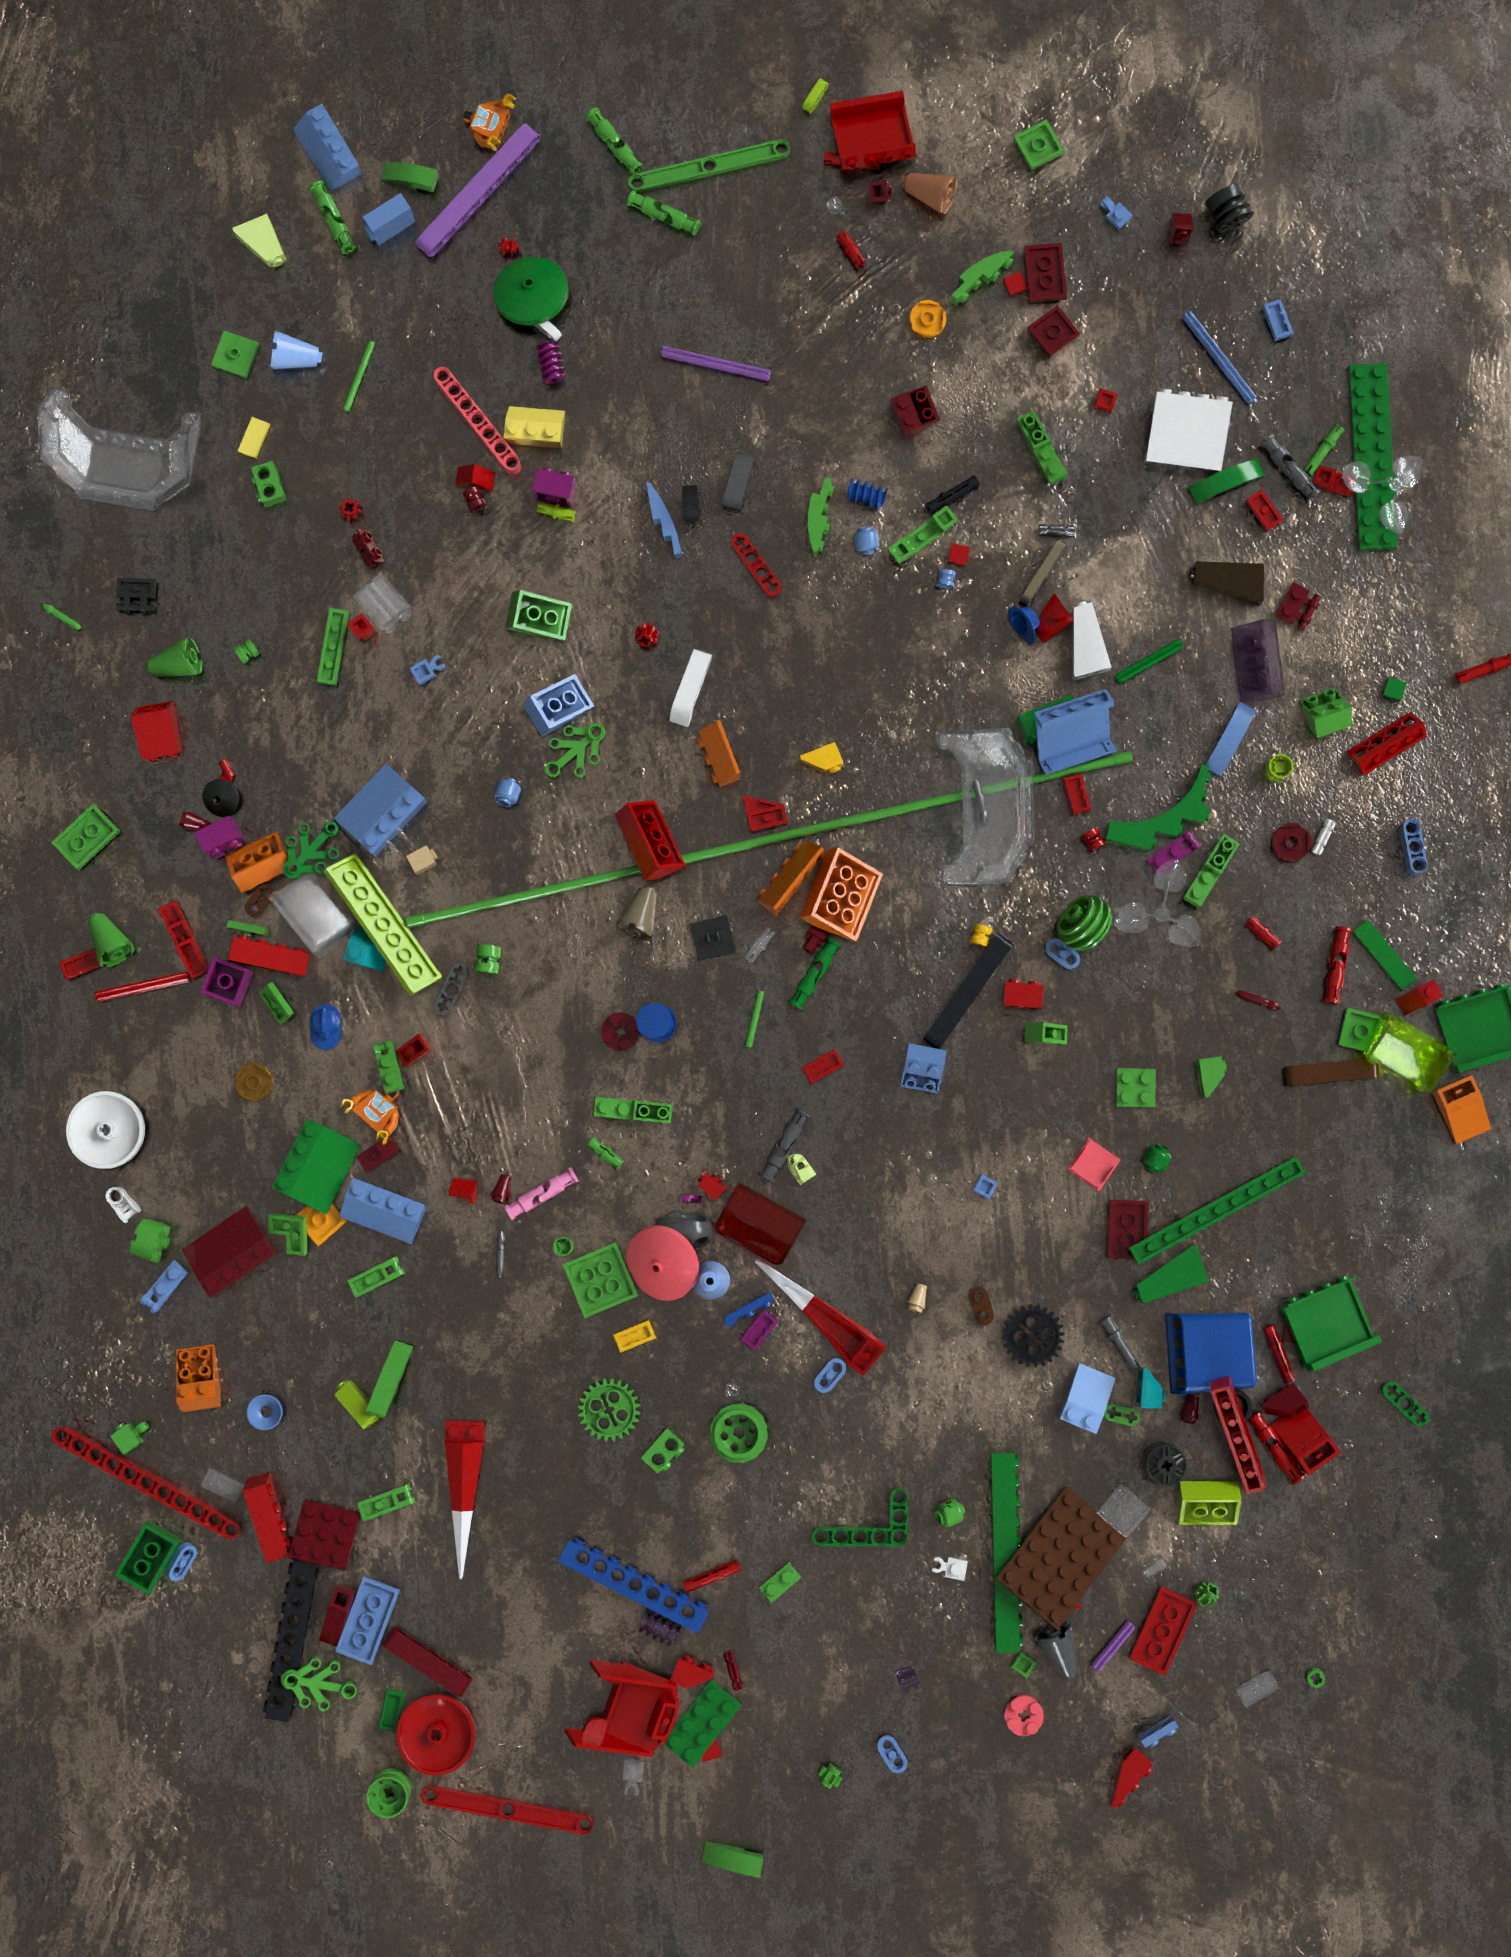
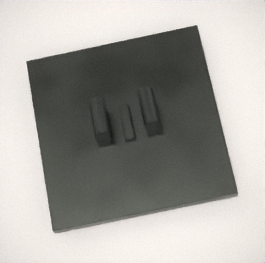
M727 915L690 924L699 961L736 952Z

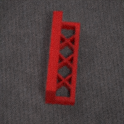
M1409 712L1349 749L1347 753L1357 763L1359 772L1364 776L1427 737L1425 725L1412 712ZM1409 720H1412L1414 722L1411 725H1404V723L1408 722ZM1391 731H1398L1395 735H1388ZM1375 741H1382L1379 745H1372ZM1359 751H1366L1359 757L1356 755Z

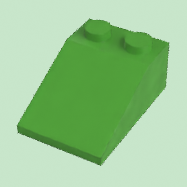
M523 590L513 591L505 629L565 641L572 603Z

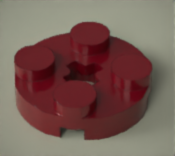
M1287 823L1275 831L1272 837V848L1278 858L1288 862L1298 861L1310 850L1311 836L1300 824ZM1289 837H1292L1293 841H1296V844H1294L1293 847H1290L1289 844H1287V841L1290 839Z
M623 1012L612 1013L604 1020L601 1027V1035L605 1044L616 1051L627 1050L634 1046L640 1034L636 1020L631 1015ZM622 1026L626 1033L618 1037L615 1029Z

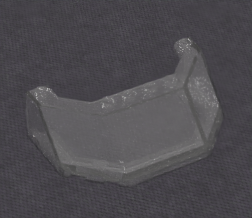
M51 387L38 407L37 422L40 460L45 465L48 464L65 485L68 483L80 499L154 511L165 501L167 502L179 491L190 485L201 433V413L185 412L181 418V428L166 439H159L91 427L71 407V397L63 389Z
M1010 728L937 731L938 746L943 750L950 749L962 767L964 844L953 864L945 865L942 868L940 878L941 885L983 887L1013 882L1016 877L1014 873L1017 867L1022 866L1027 856L1025 852L1028 846H1032L1035 841L1034 764L1031 759L1025 757V750L1019 741L1014 740L1012 737L1013 732ZM974 779H977L981 785L986 811L988 812L987 825L983 824L980 819V812L973 788Z

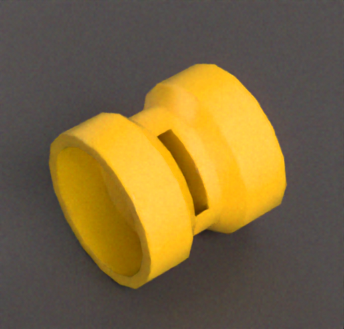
M975 923L973 927L974 933L970 937L969 943L987 948L989 944L988 936L991 935L993 929Z

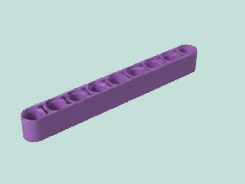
M526 123L523 124L418 237L416 246L429 257H433L540 140V135Z

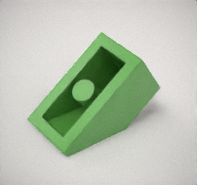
M1045 1022L1025 1023L1024 1042L1067 1045V1025Z
M1222 1056L1196 1060L1202 1098L1209 1097L1225 1076L1224 1072L1227 1071L1226 1061L1222 1060Z

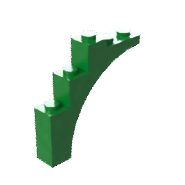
M1202 764L1199 767L1194 783L1187 795L1168 812L1140 822L1110 820L1107 825L1105 841L1149 852L1156 845L1157 837L1154 834L1175 839L1178 834H1182L1184 824L1181 821L1200 826L1205 821L1208 822L1210 810H1207L1208 804L1201 803V801H1205L1207 790H1204L1205 783H1209L1211 772H1208L1209 766Z

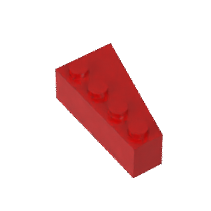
M237 935V938H232L227 962L234 963L236 961L246 966H258L266 970H277V972L305 976L310 953H305L306 949L295 947L294 950L286 949L287 945L276 943L275 946L268 945V941L256 939V942L249 941V937Z
M270 1472L247 1478L243 1493L266 1563L288 1557L292 1541L286 1533V1522L282 1518L281 1507Z

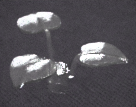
M1418 456L1400 457L1394 461L1392 471L1396 476L1374 481L1369 480L1371 471L1368 465L1355 461L1343 466L1342 477L1346 486L1355 493L1365 492L1368 484L1389 482L1390 488L1397 493L1392 498L1391 503H1386L1381 507L1380 520L1389 530L1396 534H1402L1407 524L1408 510L1403 502L1395 503V500L1402 494V489L1412 487L1419 482L1424 458Z
M1171 859L1163 863L1154 875L1156 888L1165 889L1162 905L1157 906L1154 913H1146L1145 907L1137 902L1127 903L1122 907L1114 921V925L1117 928L1128 933H1141L1149 927L1147 917H1155L1159 922L1168 920L1175 923L1169 928V938L1174 944L1182 947L1200 946L1201 930L1196 919L1190 915L1183 914L1177 921L1170 917V910L1166 906L1168 890L1174 893L1179 892L1184 888L1187 880L1186 873L1177 859Z

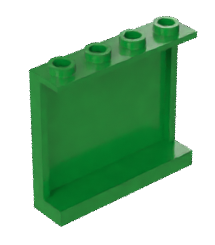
M1505 983L1493 986L1494 990L1488 992L1486 988L1475 991V996L1469 997L1468 994L1456 997L1457 1001L1450 1003L1449 999L1438 1002L1439 1006L1434 1008L1455 1074L1511 1058V992L1509 989L1511 985L1505 986Z
M1341 1276L1336 1279L1337 1282L1334 1284L1327 1282L1320 1285L1319 1290L1315 1292L1313 1289L1302 1293L1303 1297L1298 1299L1296 1296L1285 1300L1286 1304L1281 1305L1307 1372L1319 1370L1382 1343L1380 1336L1374 1335L1352 1281L1356 1280V1277Z

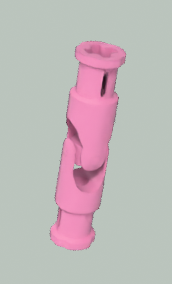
M570 1167L568 1171L548 1179L541 1185L519 1196L515 1202L505 1205L504 1208L510 1219L514 1220L519 1214L532 1210L564 1191L565 1187L574 1182H579Z

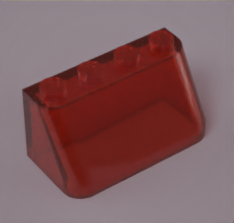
M738 1182L715 1224V1230L721 1236L768 1262L781 1265L806 1219Z

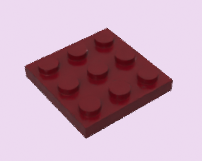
M303 1500L288 1559L346 1571L361 1517L360 1512Z

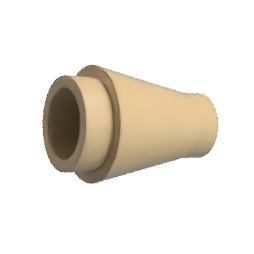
M916 1283L906 1303L908 1305L907 1310L922 1313V1310L925 1309L926 1285Z

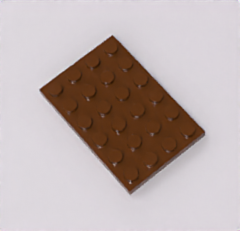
M1066 1486L995 1579L1052 1628L1058 1630L1127 1537Z

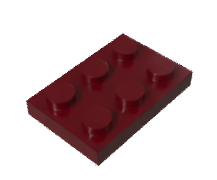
M1062 243L1024 246L1029 303L1066 300L1067 290Z
M1109 1200L1107 1258L1134 1259L1128 1247L1148 1237L1149 1201Z

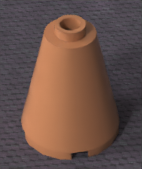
M910 173L905 176L903 186L907 193L937 212L945 214L953 202L950 201L951 195L956 193L957 179L949 175Z

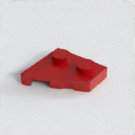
M1055 593L1051 596L1040 614L1039 627L1035 629L1036 634L1043 643H1046L1074 620Z
M747 795L743 796L751 832L788 824L784 804L756 799Z

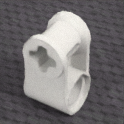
M113 1187L106 1192L107 1202L124 1223H127L128 1219L134 1214L141 1212L138 1204L123 1188ZM115 1190L120 1193L118 1201L112 1198V1193Z

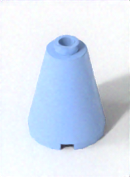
M279 331L274 332L270 369L317 367V363L321 364L322 352H319L318 347Z
M715 1261L701 1263L699 1265V1275L693 1287L696 1294L707 1300H715L722 1297L730 1285V1276L727 1269ZM707 1278H713L714 1283L708 1285L706 1282Z

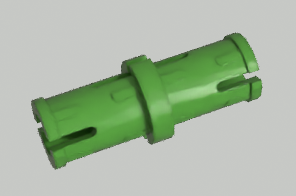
M595 1137L587 1145L589 1149L600 1156L599 1159L605 1160L615 1170H618L624 1160L611 1151L610 1147L607 1148Z

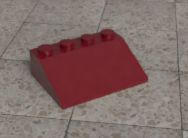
M247 1206L182 1249L197 1280L209 1298H215L279 1254Z

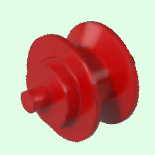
M505 236L504 240L497 245V247H501L503 255L506 252H510L512 257L517 249L520 250L515 237L508 241Z

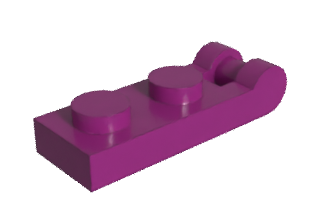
M1191 830L1147 860V863L1157 876L1201 846L1200 842L1196 841L1192 836L1194 834ZM1185 840H1187V842L1190 845V847H1188L1187 849L1182 844V842H1184Z

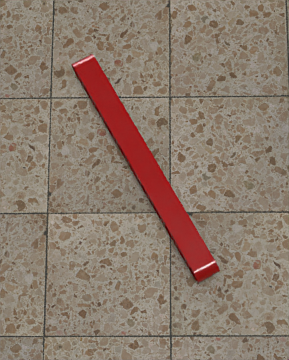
M62 1426L52 1432V1440L58 1446L224 1538L234 1539L242 1533L243 1526L237 1519L68 1426ZM61 1430L66 1433L64 1441L59 1437ZM77 1440L83 1442L82 1450L76 1447ZM94 1449L100 1452L99 1459L93 1457ZM112 1458L117 1461L115 1469L110 1466ZM128 1468L133 1469V1478L127 1476L126 1471ZM145 1477L151 1480L150 1487L144 1485L143 1480ZM161 1487L168 1489L167 1497L161 1495ZM179 1496L185 1499L184 1506L178 1504L177 1499ZM196 1505L202 1508L200 1516L194 1512ZM212 1515L218 1516V1525L212 1523ZM230 1524L236 1527L235 1534L229 1533L228 1526Z

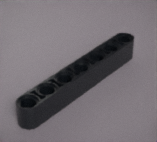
M997 933L925 1035L924 1041L936 1049L941 1048L1014 942L1001 933Z

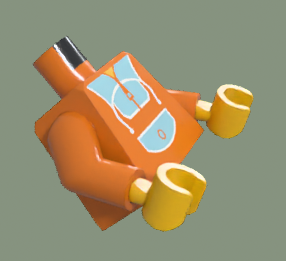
M506 94L500 100L479 104L475 113L468 110L464 112L463 121L471 124V134L480 147L492 148L493 151H496L501 144V139L510 118L507 107L511 109L515 107L511 102L516 100V98L511 94Z
M370 1089L360 1092L350 1099H345L340 1104V1107L342 1105L348 1107L344 1113H349L352 1109L378 1132L376 1140L379 1137H383V1145L386 1144L388 1137L397 1128L399 1113L397 1111L398 1107L393 1103L394 1099L399 1095L397 1091L389 1094L384 1093L383 1095L379 1090L374 1091Z

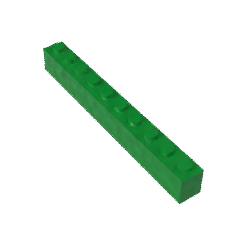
M1013 1451L990 1452L994 1641L996 1653H1020V1647H1023V1635H1020L1019 1627H1023V1617L1019 1615V1607H1022V1601L995 1579L1016 1552L1017 1547L1021 1545L1020 1535H1017V1527H1020V1515H1016V1508L1020 1507V1498L1016 1496V1488H1019V1476H1015V1468H1019V1459Z

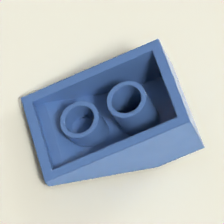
M575 674L531 695L522 704L542 737L594 707Z

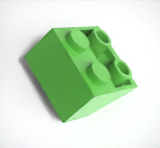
M1336 688L1328 689L1300 700V705L1309 728L1317 738L1353 725L1351 707Z

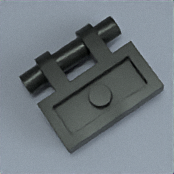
M117 578L116 597L124 599L123 603H116V610L124 611V613H131V611H140L141 613L155 612V604H148V599H156L157 581L155 579ZM131 598L140 599V604H131Z

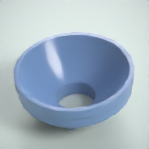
M268 1394L255 1397L247 1408V1418L250 1424L259 1430L274 1428L279 1424L283 1415L282 1405L279 1400ZM264 1406L271 1407L272 1415L270 1417L262 1415L261 1410Z

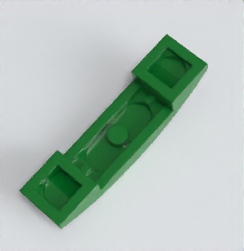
M1257 458L1213 474L1189 486L1188 489L1196 505L1236 486L1260 479L1265 474Z

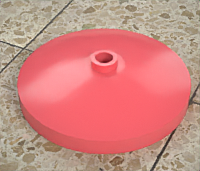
M660 1225L649 1226L638 1232L628 1244L626 1264L629 1274L635 1284L649 1296L665 1301L676 1300L686 1295L696 1284L699 1275V1262L696 1252L690 1242L676 1230Z

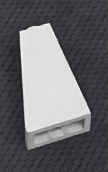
M1086 601L1080 602L1072 610V617L1074 619L1072 621L1073 681L1108 672L1111 669L1092 602L1088 604Z

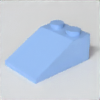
M1079 1363L1058 1418L1097 1434L1115 1378Z

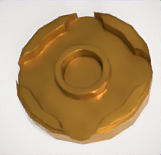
M246 1064L235 1075V1089L242 1098L248 1101L262 1100L270 1094L273 1088L274 1080L272 1073L261 1064Z

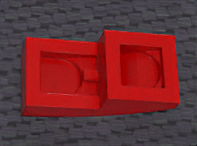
M1318 466L1313 480V484L1320 488L1351 497L1356 483L1355 476L1338 473L1336 469Z

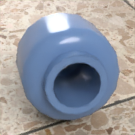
M872 526L859 528L854 533L855 549L858 552H862L863 555L873 554L874 549L879 547L878 532L872 529Z
M513 778L499 780L493 794L496 803L503 807L515 805L521 788Z

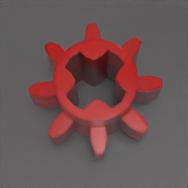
M353 497L348 501L343 499V505L338 506L343 511L340 513L341 518L346 516L348 522L351 519L358 521L357 516L363 514L362 510L358 509L361 506L360 502L354 503ZM349 507L353 509L351 513L348 511Z
M643 623L642 627L637 626L634 639L638 640L640 646L650 647L651 643L656 644L659 631L655 630L653 624Z

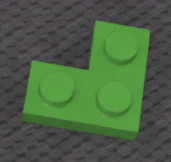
M270 1213L268 1215V1233L286 1235V1254L305 1256L307 1254V1217Z

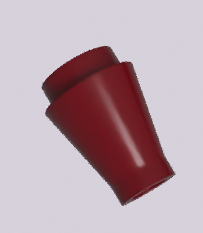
M188 811L182 812L179 826L186 830H200L208 826L209 821Z
M500 1175L491 1193L492 1201L506 1204L510 1196L512 1177Z
M1188 1394L1179 1414L1181 1416L1180 1421L1196 1424V1420H1198L1199 1396Z

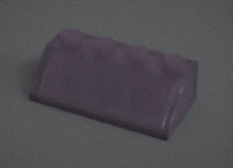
M1261 619L1231 628L1241 702L1269 700L1284 696L1285 688L1276 621Z

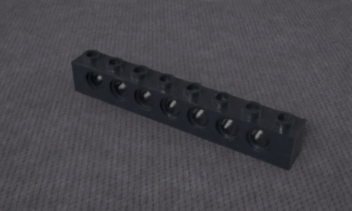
M293 1560V1563L290 1562L288 1574L291 1576L290 1581L286 1583L284 1594H287L286 1602H283L281 1607V1614L284 1615L277 1629L280 1637L274 1646L276 1659L272 1661L270 1673H273L272 1681L269 1680L267 1685L269 1698L265 1700L263 1712L266 1713L265 1719L289 1722L292 1719L296 1695L292 1689H286L282 1686L279 1675L289 1669L297 1671L301 1668L319 1565ZM301 1575L305 1578V1585L297 1583V1576ZM294 1595H298L302 1598L301 1605H297L294 1603ZM290 1615L298 1617V1624L290 1622ZM287 1635L294 1636V1644H289L286 1641ZM284 1654L291 1657L290 1664H286L283 1661L282 1657ZM293 1676L288 1677V1681H292L294 1679ZM276 1694H281L284 1697V1703L276 1701Z

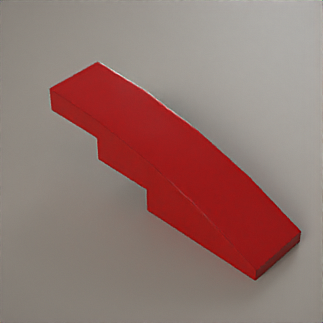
M174 900L159 907L158 911L166 924V928L175 944L174 946L191 979L208 972L207 963L177 901Z

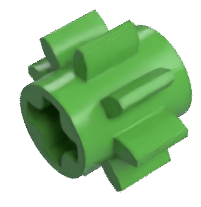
M1210 1582L1208 1584L1200 1583L1194 1591L1196 1593V1601L1204 1607L1207 1604L1209 1607H1212L1217 1603L1216 1600L1219 1599L1218 1588Z
M831 1763L827 1767L822 1765L818 1771V1775L821 1776L818 1781L829 1789L833 1785L838 1787L842 1781V1777L839 1776L841 1770Z

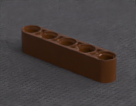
M1378 1058L1284 1067L1286 1086L1380 1077Z

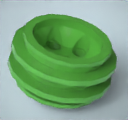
M1083 895L1073 900L1065 908L1057 923L1060 941L1066 943L1070 949L1075 951H1084L1094 947L1103 939L1111 926L1112 916L1109 905L1102 902L1101 898L1095 895Z
M744 1403L730 1404L722 1408L714 1416L710 1426V1442L714 1451L723 1459L733 1463H745L756 1458L764 1449L768 1439L767 1424L763 1415L754 1407ZM741 1415H745L747 1417V1420L745 1422H741L739 1420V1417ZM727 1418L732 1419V1425H726L725 1420ZM751 1426H755L757 1428V1431L755 1433H751L749 1431V1428ZM739 1427L740 1430H744V1435L738 1437L737 1434H733V1430ZM723 1432L728 1434V1438L726 1440H723L721 1438V1434ZM747 1440L752 1441L751 1447L745 1446ZM736 1443L738 1445V1449L736 1451H733L731 1449V1444Z

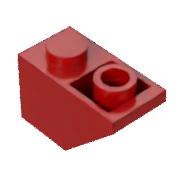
M684 1655V1657L679 1656L670 1680L688 1689L714 1678L715 1671L712 1670L713 1667L706 1663L700 1665L694 1662V1658Z

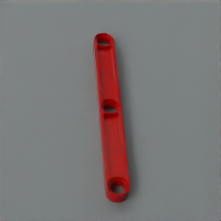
M435 1785L426 1786L421 1793V1800L424 1804L578 1834H588L594 1826L591 1816L572 1811ZM433 1790L436 1794L435 1799L427 1800L425 1792ZM506 1804L511 1805L513 1808V1812L510 1815H505L502 1812V1807ZM582 1819H587L590 1822V1827L586 1830L581 1829L579 1826V1822Z

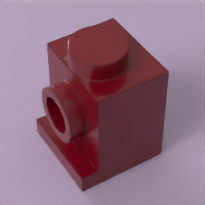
M888 180L869 182L870 202L875 204L890 202L889 197H892V189L888 185Z

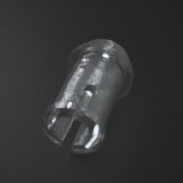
M1160 1557L1150 1565H1144V1569L1141 1571L1147 1580L1150 1578L1153 1580V1576L1168 1567Z

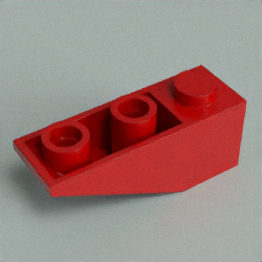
M1134 1745L1130 1747L1119 1762L1110 1805L1114 1810L1117 1806L1121 1807L1125 1803L1128 1793L1130 1791L1134 1792L1138 1788L1141 1778L1143 1776L1147 1777L1153 1769L1152 1766L1154 1764Z

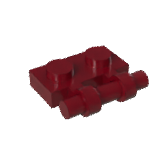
M1293 582L1275 617L1290 625L1296 619L1300 621L1297 627L1305 630L1312 620L1313 612L1320 605L1321 596L1314 594L1313 598L1309 599L1307 596L1310 590ZM1303 604L1308 606L1304 614L1299 612Z

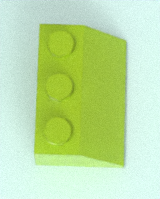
M1180 1481L1178 1490V1524L1237 1525L1242 1501L1239 1481Z

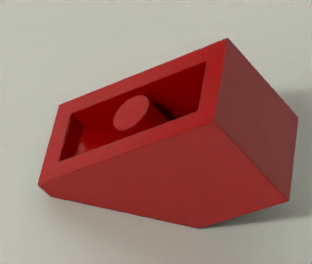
M1434 979L1395 1000L1404 1016L1442 998L1443 994Z

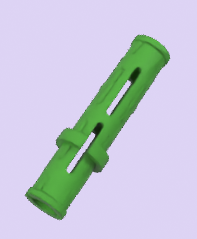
M1334 424L1327 436L1322 438V443L1304 468H1302L1305 472L1311 468L1308 472L1310 477H1312L1330 449L1335 447V442L1344 432L1343 427H1340L1335 432L1339 427L1338 424Z

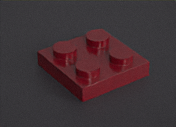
M1058 305L1027 328L1049 358L1080 336L1079 331Z

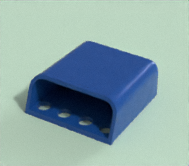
M1165 1313L1170 1394L1209 1392L1211 1380L1230 1376L1234 1389L1253 1388L1256 1386L1253 1321L1249 1313ZM1175 1318H1179L1181 1329L1173 1327V1320ZM1178 1337L1182 1338L1183 1348L1177 1349L1174 1346V1340ZM1178 1357H1183L1184 1359L1183 1368H1178L1175 1364ZM1181 1376L1185 1377L1184 1388L1178 1387L1176 1383L1177 1379Z

